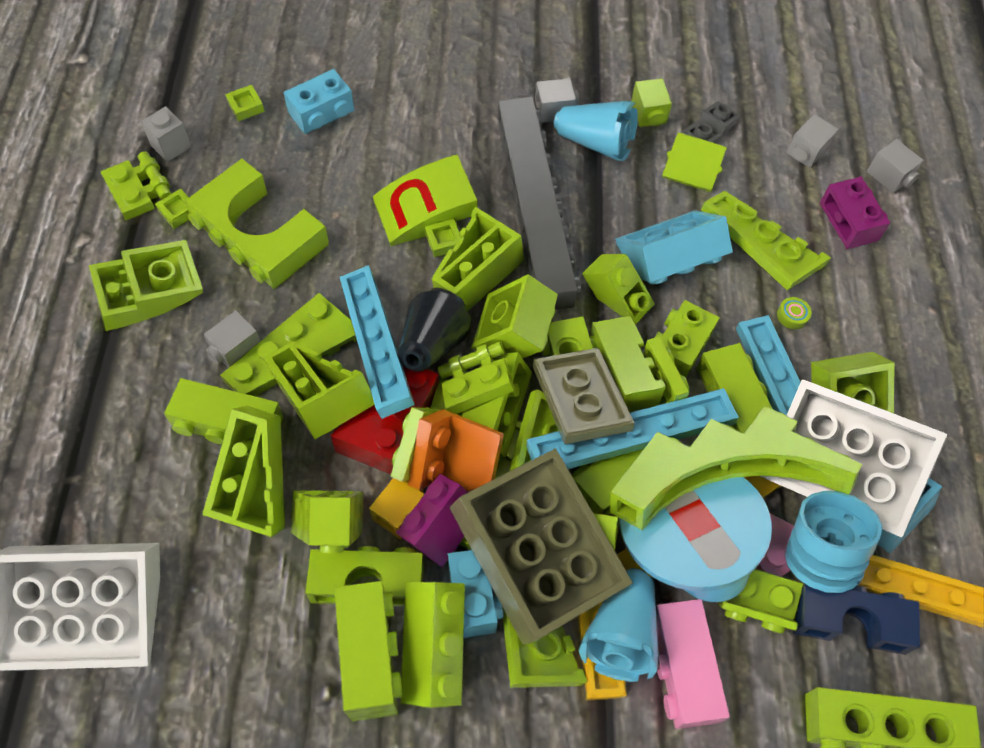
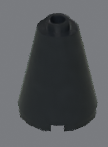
M432 288L430 291H421L412 299L408 306L398 350V357L403 366L415 372L424 371L466 339L470 332L472 319L471 315L468 316L464 308L466 304L460 297L445 289Z

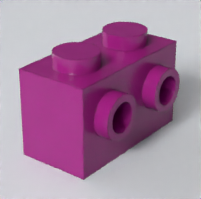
M862 176L829 184L820 201L821 207L846 249L879 241L890 225L886 212L882 210L871 188L867 186Z
M439 474L436 480L429 485L426 493L412 512L405 517L403 524L396 533L420 553H423L427 558L443 567L448 560V553H453L464 538V534L450 507L459 497L469 492L458 483Z

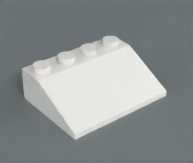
M802 379L787 413L788 417L798 421L795 433L811 438L816 443L838 453L845 454L861 463L862 467L850 495L855 496L870 506L878 515L883 530L903 537L947 439V434ZM760 476L807 497L820 491H835L819 484L794 478Z
M159 543L9 546L0 550V671L149 666L160 585Z

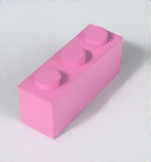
M697 599L657 605L656 622L659 650L657 673L661 680L665 679L668 695H664V706L668 719L674 720L675 729L723 722L730 716L702 600Z

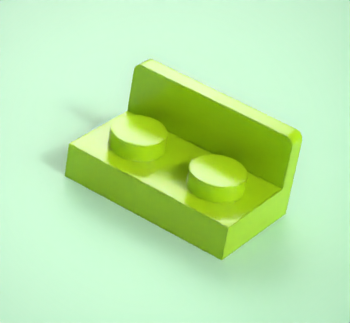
M754 569L740 594L730 600L717 602V604L726 610L724 614L726 617L741 622H747L748 617L762 621L761 627L784 634L785 628L797 630L798 623L794 618L803 583Z

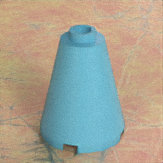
M633 101L564 106L555 115L554 128L557 129L559 136L614 160L624 161L631 149L626 148L628 141H634L638 112L636 108H632L635 105Z
M631 568L626 570L633 584L603 601L581 641L579 653L585 663L587 657L596 663V672L616 680L636 682L639 675L648 673V679L652 678L657 672L659 660L655 584L645 571Z

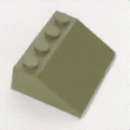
M556 448L459 497L450 507L452 514L523 645L539 640L633 584Z

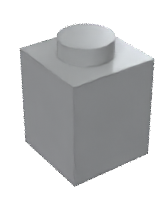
M570 78L538 81L536 83L535 105L536 108L540 109L541 123L554 122L556 113L560 112L564 106L579 105L578 91L573 90Z
M166 106L140 121L150 145L166 162L191 148L183 123Z
M814 114L794 134L787 154L811 168L830 148L839 129Z
M895 139L877 152L867 172L889 191L895 193L903 186L908 188L917 180L920 175L917 171L924 160L898 139Z
M236 310L204 333L209 345L206 348L209 356L218 365L223 362L228 368L260 342L257 331Z

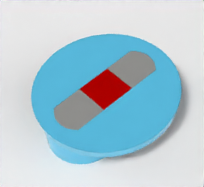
M744 477L730 478L706 484L680 496L659 511L643 530L619 518L624 543L630 555L644 571L667 585L684 589L693 597L708 602L727 601L743 591L748 582L749 575L765 556L772 534V522L768 507L758 490Z

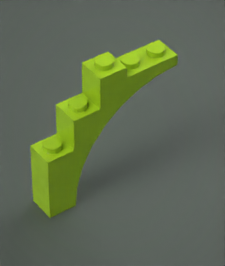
M764 406L745 434L736 431L729 425H724L710 419L690 447L682 444L678 439L668 437L657 431L611 491L610 513L643 530L659 511L680 496L706 484L748 476L794 478L819 484L850 495L856 484L862 464L845 454L838 453L816 443L811 438L795 433L798 421L784 413Z

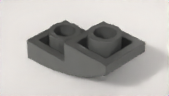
M717 101L703 110L699 120L684 129L682 133L716 144L739 121L740 115L732 111L728 105Z

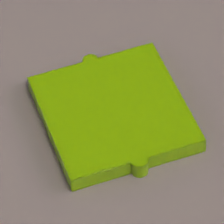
M678 132L671 151L667 152L668 160L662 178L711 193L717 174H720L722 171L720 165L727 147Z

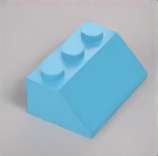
M692 211L615 239L621 253L627 254L639 277L649 282V284L663 283L668 280L667 276L675 273H690L695 270L694 266L703 263H717L722 260V256L733 252L726 216L700 211Z

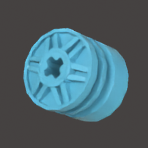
M820 491L810 494L801 504L794 528L787 543L785 558L789 569L796 578L806 585L823 592L842 593L854 589L862 581L865 570L869 565V560L874 554L881 538L882 526L878 515L868 504L855 496L843 492Z

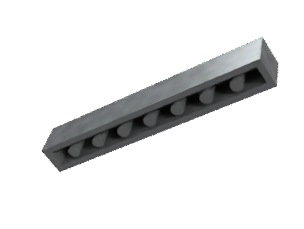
M533 97L498 100L497 121L529 275L558 294L555 310L573 308L576 295L581 294V283L579 276H574L572 269L575 267L574 252L567 248L569 232L567 225H562L561 222L563 206L561 200H556L555 196L557 194L556 177L550 175L552 160L550 153H545L544 149L546 148L545 130L540 131V109H535Z

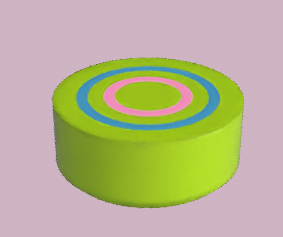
M797 297L784 299L777 310L779 322L789 329L803 328L812 314L808 303Z

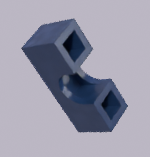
M803 583L794 618L798 626L796 631L793 630V634L831 641L843 633L844 615H850L857 618L864 625L867 632V648L906 655L920 647L918 601L907 600L904 595L894 592H886L881 595L868 593L867 589L861 586H856L854 589L842 593H830L817 590Z

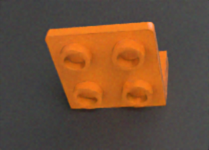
M445 409L419 419L408 486L421 490L432 484L441 474L461 485L467 492H471L495 479L504 437L502 432Z

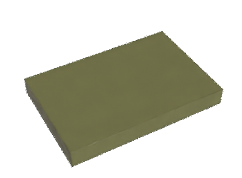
M599 348L534 359V371L564 445L633 431L634 421Z

